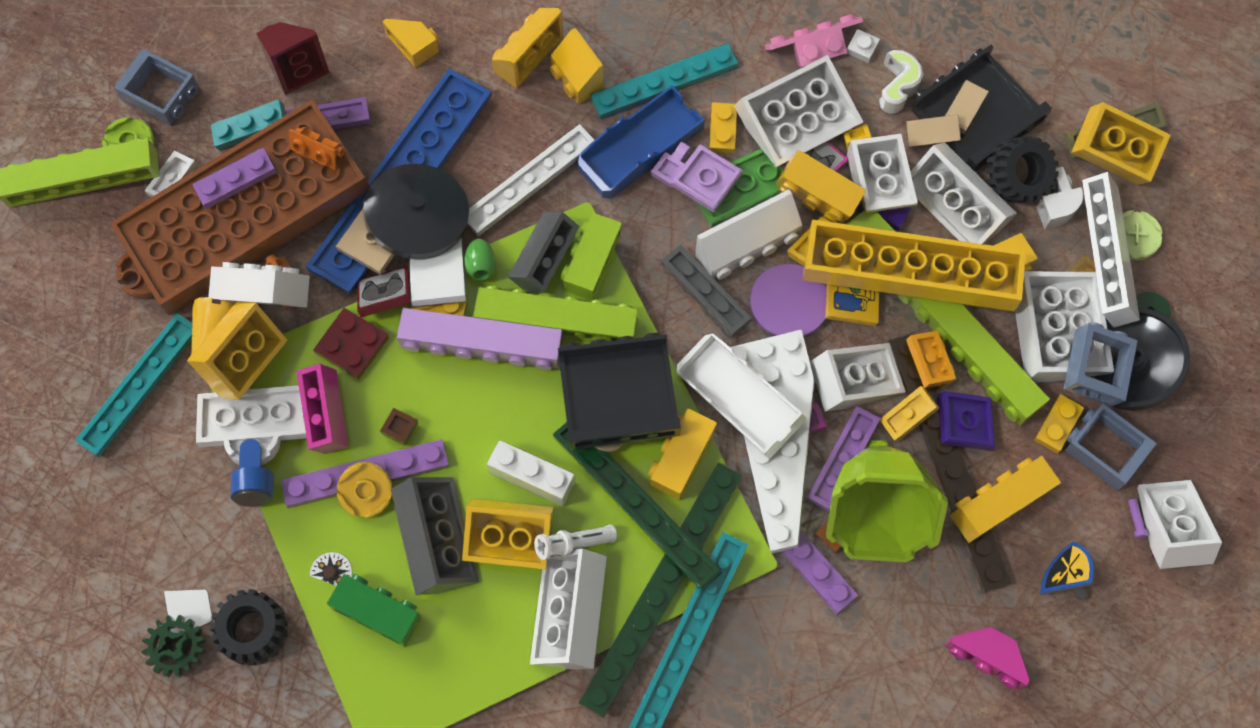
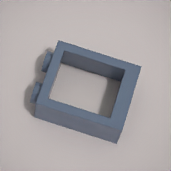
M145 49L140 51L114 86L121 100L170 126L176 119L181 117L184 107L189 100L196 96L199 88L193 74ZM154 70L181 84L164 109L136 95Z
M1090 322L1076 329L1063 389L1109 406L1126 401L1138 340L1128 337L1124 332L1105 329L1102 324ZM1092 340L1119 349L1112 385L1085 375Z
M1102 403L1097 410L1091 408L1083 417L1082 421L1085 422V425L1081 430L1076 427L1066 440L1070 444L1065 451L1118 491L1129 481L1157 443ZM1097 421L1135 448V451L1118 473L1079 444Z

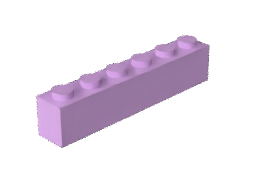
M403 308L397 340L400 347L410 352L426 350L438 356L448 353L455 354L461 359L477 357L489 363H497L499 360L509 362V364L518 367L528 364L535 365L536 368L541 370H551V368L558 369V348L562 347L563 334L561 329Z

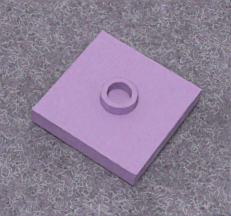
M700 144L672 180L671 186L714 213L742 176L743 170Z

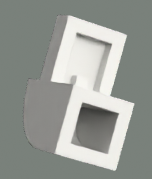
M1063 167L1056 168V171H1059V175L1054 177L1056 184L1053 188H1050L1052 194L1042 196V199L1036 206L1044 230L1068 223L1083 200L1082 187L1072 189L1071 178L1069 175H1066Z

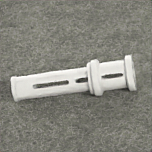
M613 525L573 533L561 530L555 535L550 536L540 534L535 538V551L541 560L549 559L550 556L557 554L566 556L575 549L614 543L617 539V532Z

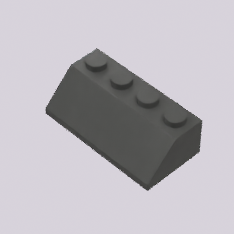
M410 477L392 488V497L415 595L439 594L478 583L479 578L475 562L462 561L465 522L454 478Z

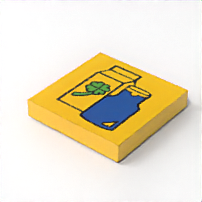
M826 284L825 319L876 326L879 319V292Z

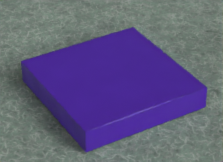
M942 391L938 394L941 444L988 451L995 448L991 398Z

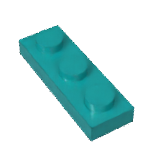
M278 99L211 124L214 147L220 151L239 144L285 116L284 103Z

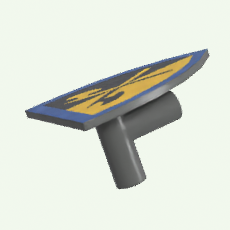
M1074 541L1065 547L1046 570L1041 584L1040 595L1072 589L1079 600L1086 599L1088 592L1084 587L1093 585L1095 576V564L1090 553L1082 545Z

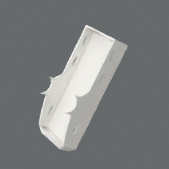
M714 334L705 335L677 364L676 373L769 459L807 420L800 410Z

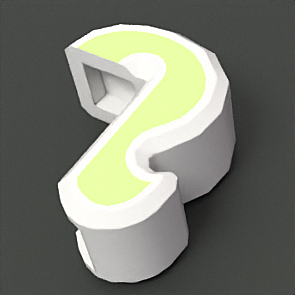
M903 50L888 52L884 60V65L897 76L882 90V97L879 99L881 109L890 114L898 113L904 108L907 97H911L917 92L923 78L922 65L913 55Z

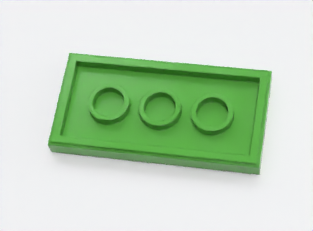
M762 149L731 162L743 170V173L714 213L697 203L711 228L781 194L779 187L775 184L784 169L781 166L775 167Z

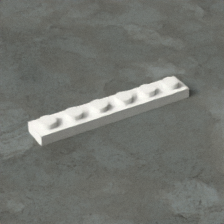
M580 124L470 207L467 226L479 237L579 160V154L594 139Z

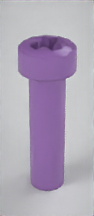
M1137 499L1128 500L1136 529L1134 532L1135 538L1141 539L1149 536L1148 529H1145Z

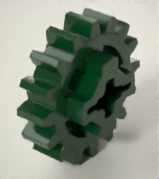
M167 615L166 623L156 620L158 628L155 630L148 628L147 631L151 634L150 639L145 638L142 640L143 643L148 645V648L142 650V654L150 656L145 662L146 665L154 666L153 671L157 674L163 671V676L167 678L171 677L172 672H174L175 676L182 677V670L184 669L192 673L191 664L194 662L200 665L201 661L197 656L198 654L206 653V650L202 649L200 645L207 641L204 637L198 636L202 633V628L199 626L194 627L195 622L192 619H188L185 622V617L182 615H178L176 621L172 616ZM181 628V629H185L186 631H184V632H183V631H180L179 633H173V632L171 631V629ZM174 641H176V642H177V644H176V648H177V649L173 652V651H172V648H173L172 643H173ZM174 659L178 664L168 665L162 662Z

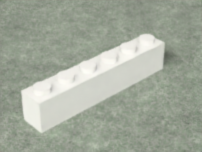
M1106 172L1082 181L1102 314L1113 327L1139 321L1140 318L1119 188L1109 173Z

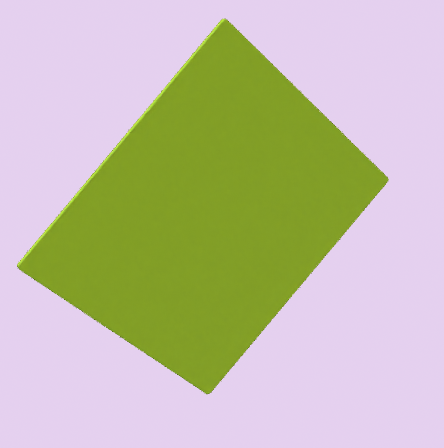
M585 202L564 211L580 227L545 292H527L528 294L548 293L555 298L565 299V297L570 296L576 297L580 301H592L565 291L563 280H561V274L565 265L570 266L573 259L571 257L572 248L575 242L580 243L583 236L580 234L584 221H589L592 213H595L592 205ZM537 224L489 244L496 258V268L490 278L482 281L473 279L468 275L464 264L465 295L468 298L466 317L474 316L479 287L496 286L504 291L511 292L515 289L523 290L511 281L508 276ZM614 251L594 300L603 301L607 305L628 304L633 308H637L634 338H641L649 333H658L616 251ZM357 302L344 307L360 317L357 311ZM412 302L361 317L386 332L389 339L359 380L318 356L313 351L343 310L341 308L284 333L283 335L288 341L248 389L297 386L298 378L296 371L320 363L337 370L349 447L323 454L309 450L307 438L281 440L279 451L274 458L261 466V468L268 469L274 474L273 499L268 504L260 506L352 728H447L568 670L530 664L542 569L475 562L479 578L478 583L439 594L415 595L392 496L388 506L381 513L373 517H360L349 514L342 508L337 496L288 509L285 503L281 480L442 439L449 468L414 477H453L464 522L467 504L471 499L554 507L552 535L561 530L573 533L613 525L617 532V539L614 543L580 548L607 556L595 656L611 648L665 555L553 437L552 434L567 422L560 363L558 369L541 370L536 368L535 365L528 364L518 367L506 361L498 360L497 363H489L477 357L461 359L455 354L445 353L443 356H438L426 350H419L418 352L406 351L403 347H400L397 335L403 308L411 309ZM563 338L562 347L567 343L590 344L588 341ZM669 355L677 415L681 414L684 416L687 409L699 413L682 378L676 373L677 369ZM393 408L418 420V425L405 446L382 435L380 432ZM666 438L623 443L615 451H606L679 527H681L717 463L719 462L727 467L712 438L680 500H677L651 487V477L648 476L654 461L660 462L663 453L660 451ZM499 440L574 474L575 484L563 507L489 473L487 463ZM407 479L392 482V488ZM737 486L701 548L710 558L722 532L748 544L725 594L775 570L777 567V562L773 554H771L770 548ZM325 553H339L349 561L352 568V576L357 574L368 581L367 586L375 590L378 586L388 590L393 594L391 598L400 603L405 599L418 607L416 611L420 614L421 619L406 646L403 647L332 610L327 605V602L336 586L310 576L313 562ZM687 576L683 579L657 626L684 613L696 588Z

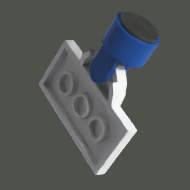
M299 385L250 389L245 392L240 400L220 398L215 392L198 394L196 444L198 448L224 445L229 457L234 463L239 465V469L231 474V500L238 505L246 507H258L268 504L273 499L274 474L268 469L261 468V466L274 458L279 451L281 440L306 438Z

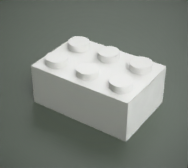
M223 262V267H211L209 298L231 302H256L257 304L307 308L310 276L299 274V269L283 267L282 272V266L265 265L260 270L261 265L246 263L239 268L238 263Z

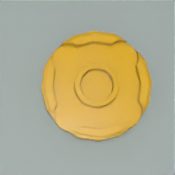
M358 462L349 466L340 475L337 484V498L342 508L349 514L360 517H373L381 513L388 506L392 496V481L388 473L381 466L371 462Z

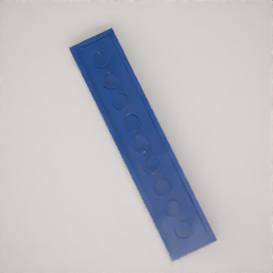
M449 68L368 179L369 186L382 173L400 165L424 164L441 169L492 97V92ZM366 194L350 204L305 266L307 271L350 296L356 289L357 283L363 279L369 268L338 251L336 245L363 209Z

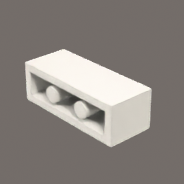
M500 440L487 463L490 474L562 507L575 484L573 473Z

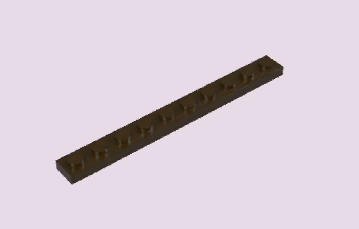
M910 335L892 339L888 342L890 343L907 396L920 386L924 387L906 341ZM935 386L925 388L939 406V398ZM938 409L923 421L919 428L953 513L957 510L956 503L967 496L974 499L977 497L959 447L941 444L940 413ZM959 530L982 593L1009 586L1011 581L991 530L970 543L967 542Z

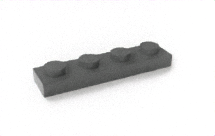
M679 245L661 260V265L731 338L751 322L752 317L682 245Z

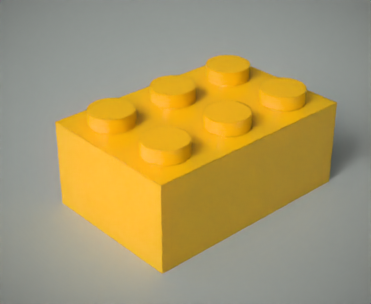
M1102 102L1090 107L1071 154L1136 185H1141L1152 181L1171 135Z
M799 149L790 158L775 184L779 187L780 193L790 189L792 195L802 201L801 205L810 211L816 209L824 214L823 218L840 224L852 216L866 192L864 188Z
M236 302L188 358L187 362L220 398L240 400L288 340L256 302Z

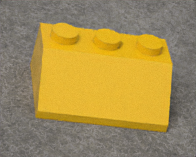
M539 8L534 14H530L518 32H513L508 39V43L494 53L492 57L493 72L517 89L564 37L562 11L559 8Z
M471 499L466 508L462 561L546 569L548 559L541 560L537 556L535 538L540 534L552 535L554 507Z

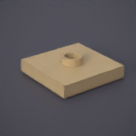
M363 209L336 245L338 251L380 275L394 257V254L383 249L370 236L365 225Z

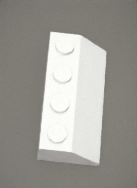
M945 142L933 145L910 171L917 199L959 241L985 245L1017 214Z
M790 189L697 235L695 257L699 264L714 279L718 278L721 280L729 276L732 270L738 267L745 268L754 262L755 258L761 255L764 257L769 256L777 250V247L783 244L790 245L797 241L803 225Z
M575 549L566 556L560 554L550 556L547 561V568L542 569L530 664L572 670L594 669L607 556L585 549Z

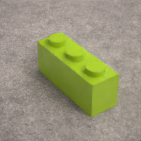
M592 213L589 221H584L580 234L583 235L580 243L575 242L571 251L573 259L570 266L565 265L561 274L565 291L592 301L596 296L622 234L621 222L596 213Z

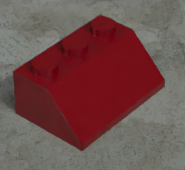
M278 22L274 25L266 26L262 31L256 33L270 69L285 95L330 73L315 30Z

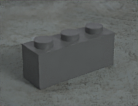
M562 211L543 212L508 278L526 292H545L580 226Z

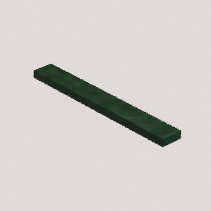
M567 422L552 434L558 443L701 592L722 574V570L606 451L595 447L570 450Z

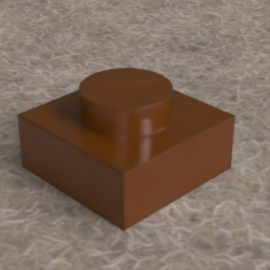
M393 408L380 432L382 435L405 446L418 425V420Z

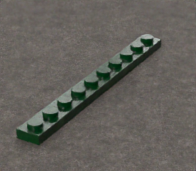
M719 462L680 527L700 549L742 478L741 474ZM666 554L663 556L579 701L581 706L602 718L607 714L686 576Z

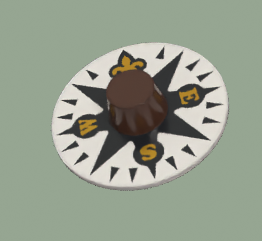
M335 552L319 556L313 562L310 570V576L334 586L338 585L343 574L352 576V568L347 558Z

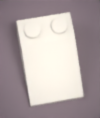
M901 134L852 140L850 142L847 152L853 182L866 190L861 199L866 213L916 206L918 204Z
M890 343L826 350L810 361L825 412L848 409L906 392Z
M1184 480L1138 485L1137 489L1145 526L1149 532L1150 548L1159 568L1166 569L1214 564L1222 541L1192 481Z

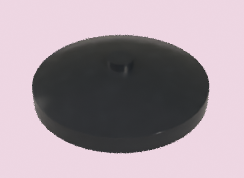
M405 164L385 171L370 185L364 199V221L370 236L386 251L408 259H427L447 252L460 241L468 225L469 203L461 185L448 173L429 165Z
M1138 307L1139 321L1113 327L1106 319L1108 330L1124 332L1128 337L1138 340L1126 401L1111 407L1135 411L1158 406L1176 394L1187 377L1190 365V352L1186 337L1174 321L1162 313L1151 309ZM1110 346L1114 372L1112 374L1091 376V378L1112 385L1119 349Z

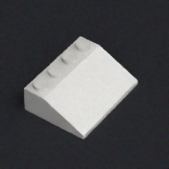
M828 55L741 98L734 105L745 128L775 167L788 162L798 149L805 153L863 123Z
M1024 271L1022 301L1015 310L1023 369L1034 382L1063 381L1066 378L1076 329L1090 322L1102 324L1107 329L1106 319L1102 314L1096 272ZM1092 340L1085 375L1091 377L1112 374L1114 367L1110 346Z

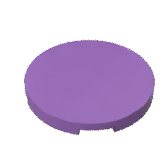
M781 264L771 267L757 278L752 287L750 295L751 314L757 325L771 335L777 336L802 330L803 338L808 337L817 331L825 320V284L802 281L804 267L800 265Z

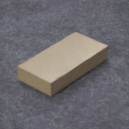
M967 80L945 115L959 114L960 133L965 134L989 92Z
M959 114L906 121L909 147L961 140Z

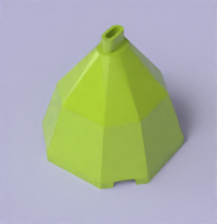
M870 440L867 443L866 449L843 464L832 492L826 538L832 543L836 541L844 548L845 555L850 559L907 563L915 558L916 551L925 546L932 549L939 545L948 500L927 469L909 452L889 447L887 441Z

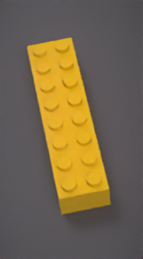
M812 220L808 234L802 281L1015 312L1022 301L1026 250Z

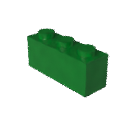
M343 574L327 605L332 610L405 647L421 619L420 614L416 611L418 607L405 599L401 603L392 599L393 594L378 586L375 590L367 586L368 581L357 574H353L352 577Z

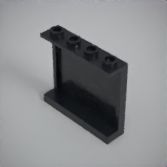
M992 44L984 50L980 48L975 51L966 63H958L952 69V73L946 77L944 75L940 76L928 90L922 89L914 97L915 101L911 109L919 119L945 116L966 80L989 91L965 134L960 133L961 140L945 142L974 172L987 164L988 157H993L991 151L994 148H998L999 143L1008 139L1024 137L1043 123L1052 110V107L1046 101L1038 105L990 55L993 49Z
M649 333L641 338L623 336L616 341L608 342L604 339H597L591 341L590 344L567 343L563 347L558 348L570 450L680 436L681 426L676 409L667 348V334Z

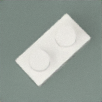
M174 151L160 169V177L154 178L145 189V192L148 196L153 197L192 173L197 168V163L195 160Z

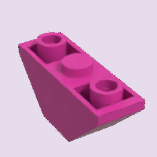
M992 627L953 636L945 644V647L950 649L951 655L963 661L965 659L970 660L976 664L975 668L987 675L992 673L1001 678V683L1011 689H1022L1030 681L1017 642Z

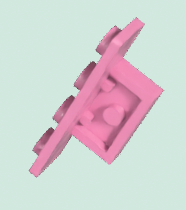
M854 14L840 17L839 23L832 24L831 21L819 23L816 30L809 31L808 28L794 31L793 37L785 38V35L770 38L771 43L764 45L765 50H773L793 44L798 67L807 66L826 55L829 58L846 54L847 49L842 28L864 22L863 17H855Z

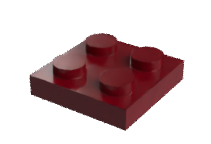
M343 308L313 351L318 356L359 380L389 339V336L386 332L348 309Z

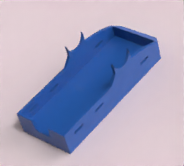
M672 85L628 118H623V115H621L614 125L606 126V131L579 154L578 171L602 198H613L652 169L665 152L672 154L681 142H688L704 130L705 119L695 109L691 111L683 102V96Z

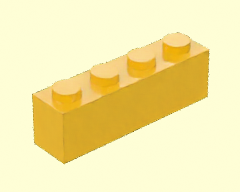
M1043 456L1034 461L1030 457L1016 466L1018 468L1017 472L1012 474L1008 470L996 478L998 484L992 487L988 483L976 491L978 496L974 499L967 496L955 504L957 510L949 516L968 543L1061 483Z

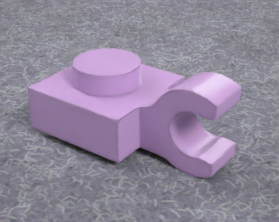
M681 142L672 156L665 152L652 169L651 176L673 188L671 182L685 165L683 162L690 155V146Z

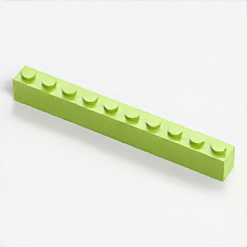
M864 210L847 223V225L894 231L877 211L866 213ZM898 295L903 303L911 306L920 322L926 323L932 331L938 330L941 340L950 349L952 357L957 362L963 363L968 369L970 377L984 386L989 398L994 402H998L1005 409L1006 416L1012 422H1016L1021 426L1040 411L1050 400L963 304Z

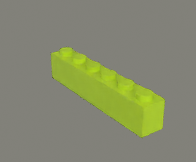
M136 138L130 142L111 143L106 147L87 148L82 150V152L59 154L57 157L35 159L24 164H10L7 167L0 168V199L8 207H15L160 177L157 149L148 138Z
M487 286L486 288L479 287L473 317L561 329L563 338L588 342L604 339L608 342L616 341L623 336L635 337L638 309L628 304L614 306L607 305L600 300L585 302L570 296L563 299L555 298L548 293L533 295L519 289L511 292L504 291L496 286Z

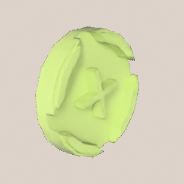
M1134 210L1124 212L1123 219L1130 260H1145L1153 256L1162 243L1161 235L1163 233L1160 224L1146 212H1134Z

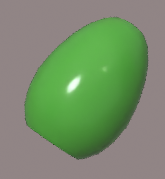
M483 239L473 240L466 250L464 264L470 277L482 281L490 278L495 271V254L489 243Z

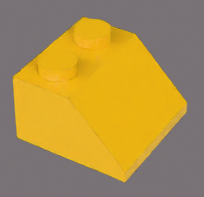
M576 28L572 29L551 54L550 71L556 80L560 79L562 81L567 96L570 99L574 98L579 105L591 98V94L604 90L603 64Z

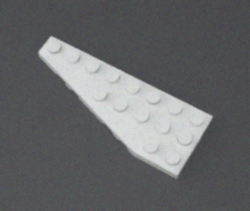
M802 330L730 347L807 418L800 428L770 459L744 436L771 554L799 547L802 500L804 496V480L814 391V377Z

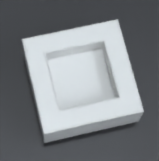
M857 29L847 48L846 54L869 63L880 39Z

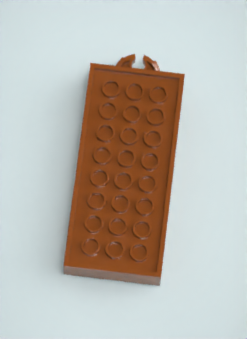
M311 99L110 222V225L127 251L115 264L117 266V282L123 284L126 283L130 276L138 275V280L135 284L125 285L122 290L129 296L137 299L155 297L158 304L169 315H172L209 292L211 267H223V262L238 263L239 268H241V265H244V263L253 264L366 194L370 186L314 100ZM297 127H306L321 135L320 143L325 137L340 143L345 151L341 158L336 157V169L321 165L291 150L289 130L295 131ZM264 147L277 173L206 209L193 183Z

